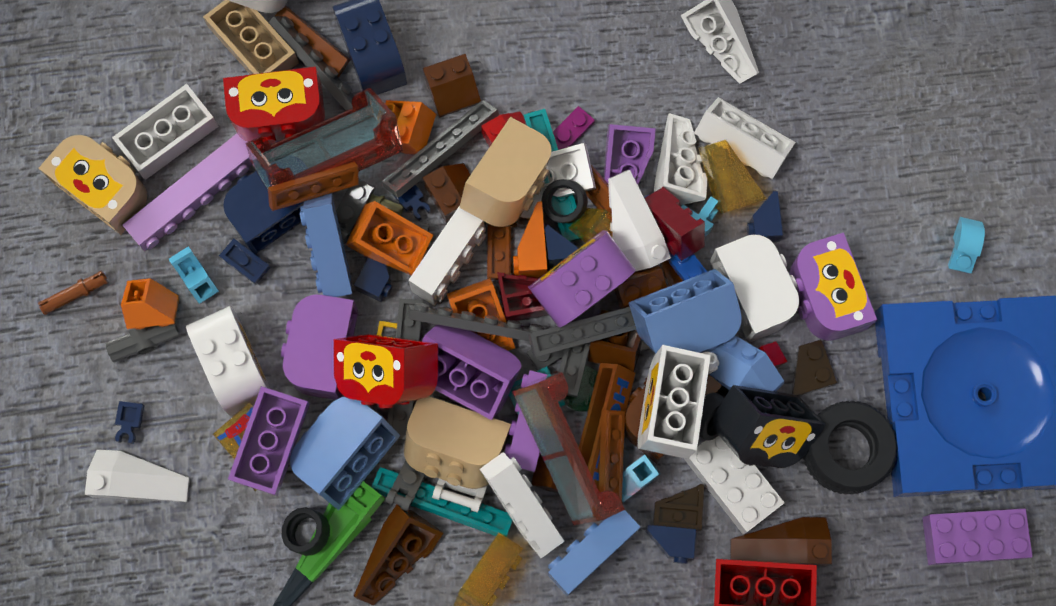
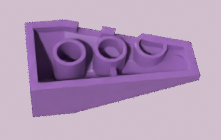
M608 124L604 179L607 183L609 178L630 170L637 185L639 184L654 151L656 128Z

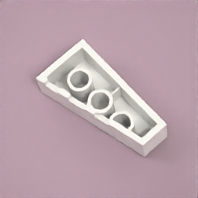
M503 452L480 468V471L521 535L537 555L542 558L565 541L551 522L553 518L545 507L542 508L540 505L543 502L538 494L530 490L532 484L524 474L521 476L519 473L522 468L514 457L509 459Z

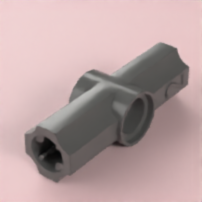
M176 323L165 327L133 328L129 331V334L105 344L108 355L112 362L115 363L135 354L149 353L155 350L157 345L180 337Z

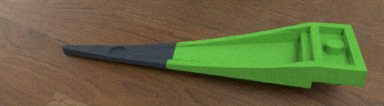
M363 481L340 510H337L329 503L323 514L330 525V537L327 544L320 552L314 555H302L273 606H292L372 520L370 517L385 498Z

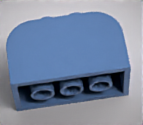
M716 269L629 302L637 333L655 354L662 345L698 353L705 350H713L717 345L729 341L736 335L742 320L733 282Z
M341 397L333 401L317 417V420L310 429L302 435L292 450L290 466L296 476L337 510H340L400 435L382 416L367 405H362L361 401Z

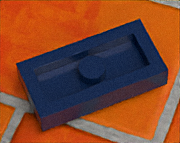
M234 238L219 255L222 260L255 285L271 268L266 262Z

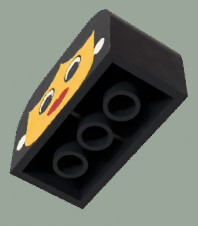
M738 385L731 387L712 420L714 431L741 462L749 466L759 465L766 468H786L799 462L808 453L810 446L816 441L826 426L798 395Z

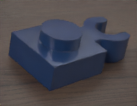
M416 185L399 198L393 195L406 211L410 208L413 209L414 217L418 221L421 220V216L418 214L420 209H425L428 214L431 213L429 205L421 202L424 195Z
M119 401L115 425L121 426V429L116 433V442L121 443L123 435L128 434V443L134 444L136 436L133 429L141 428L145 405Z

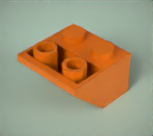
M386 100L373 142L404 154L415 155L427 145L436 113L422 102Z
M151 278L127 281L121 302L126 328L144 329L150 326L165 327L174 324L179 304V295Z

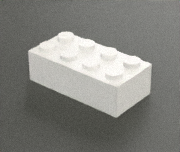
M185 84L112 138L146 180L219 126L191 88Z
M458 207L409 278L411 291L434 306L438 301L442 302L448 293L446 289L451 282L455 283L461 274L459 269L463 264L467 265L474 254L472 252L476 245L480 246L486 237L484 221Z
M720 436L710 441H704L697 447V451L688 459L684 458L742 534L747 533L784 504V501L755 465L749 466L741 462Z

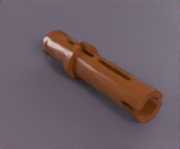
M101 270L84 280L81 278L77 280L76 284L47 299L39 301V308L44 315H47L79 297L90 295V292L108 284L107 277Z

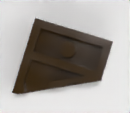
M821 339L798 347L794 388L792 390L793 395L800 396L837 384Z
M704 484L656 501L654 503L653 525L701 531Z

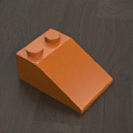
M373 201L365 204L346 246L368 258L412 276L422 261L433 234L378 202Z
M542 201L537 202L518 245L517 256H513L515 276L524 275L539 279L547 273Z
M490 278L447 293L453 313L462 314V311L476 314L475 317L485 318V316H494L499 319L498 321L506 322ZM472 331L507 351L515 348L512 338Z

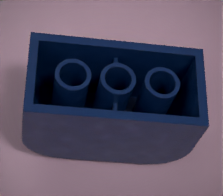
M349 0L332 6L336 22L365 99L407 85L403 63L380 1Z
M283 155L274 158L270 162L260 164L254 173L240 178L237 184L225 196L224 212L239 236L254 254H257L301 223L300 206H303L304 202L272 211L269 207L268 187L312 174L306 165L294 156Z

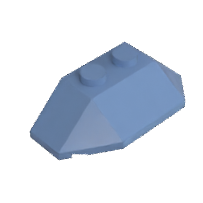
M737 336L717 345L713 350L700 352H712L717 356L719 361L718 369L709 373V375L729 390L733 385L776 392L784 384V379L767 354Z

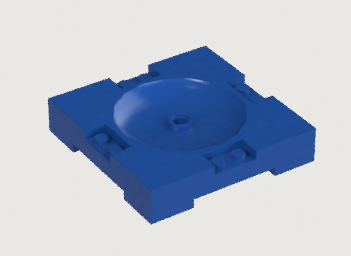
M1056 296L999 298L997 301L953 303V301L882 304L874 313L877 318L875 328L878 356L882 362L887 418L890 421L889 423L892 424V429L895 431L898 447L897 460L891 471L894 497L1056 489ZM978 391L985 394V401L978 397Z

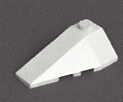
M705 0L681 15L691 36L695 40H699L706 47V51L710 55L713 54L721 62V66L739 84L759 73L738 11L732 0Z
M669 113L655 177L654 192L662 187L666 188L680 200L678 205L703 201L706 199L707 176L701 168L700 163L702 159L701 155L697 154L695 147L696 138L690 119Z
M627 170L609 178V207L612 209L610 231H613V240L636 269L635 271L654 267L670 259L664 237L631 171Z
M96 450L87 471L85 495L92 498L188 502L190 478L122 451Z

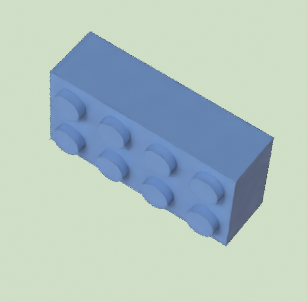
M332 193L304 201L303 206H300V219L302 226L307 225L305 239L308 249L312 248V257H310L313 271H318L316 273L318 293L323 292V295L331 297L352 294V279Z
M621 505L617 509L612 506L602 515L601 519L603 522L601 524H592L584 532L585 538L581 542L576 539L567 548L566 552L568 554L563 559L558 556L548 565L550 571L547 575L566 596L575 590L640 528L637 522Z

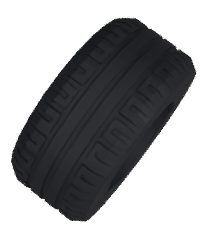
M842 401L826 407L817 414L826 426L816 441L810 446L808 453L803 457L804 464L810 472L809 474L813 476L814 480L818 481L817 483L835 493L858 494L877 486L888 477L897 460L898 447L892 424L889 423L890 421L886 419L885 415L881 414L882 412L877 411L871 405H866V403L859 401ZM849 426L857 429L865 436L869 444L870 456L863 467L849 470L840 466L832 458L828 441L835 429Z

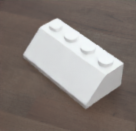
M719 97L706 110L694 132L703 142L715 145L722 153L732 155L742 165L750 166L757 170L761 176L771 179L774 178L796 143Z

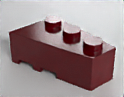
M662 187L644 198L672 255H677L682 261L704 248L705 222L701 218L695 220L691 216L693 212L689 208L682 209L678 205L680 200L666 188Z
M497 272L506 322L508 320L520 321L548 315L528 288L538 278Z

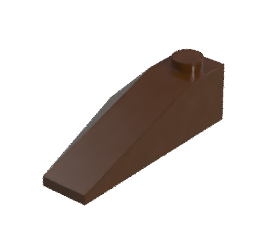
M396 504L381 528L354 597L375 605L395 586V581L405 572L407 574L413 570L412 565L421 557L425 559L432 552L444 533L414 511H405L401 509L400 505Z
M800 517L730 539V560L817 566L831 565L832 544L827 519L825 517Z

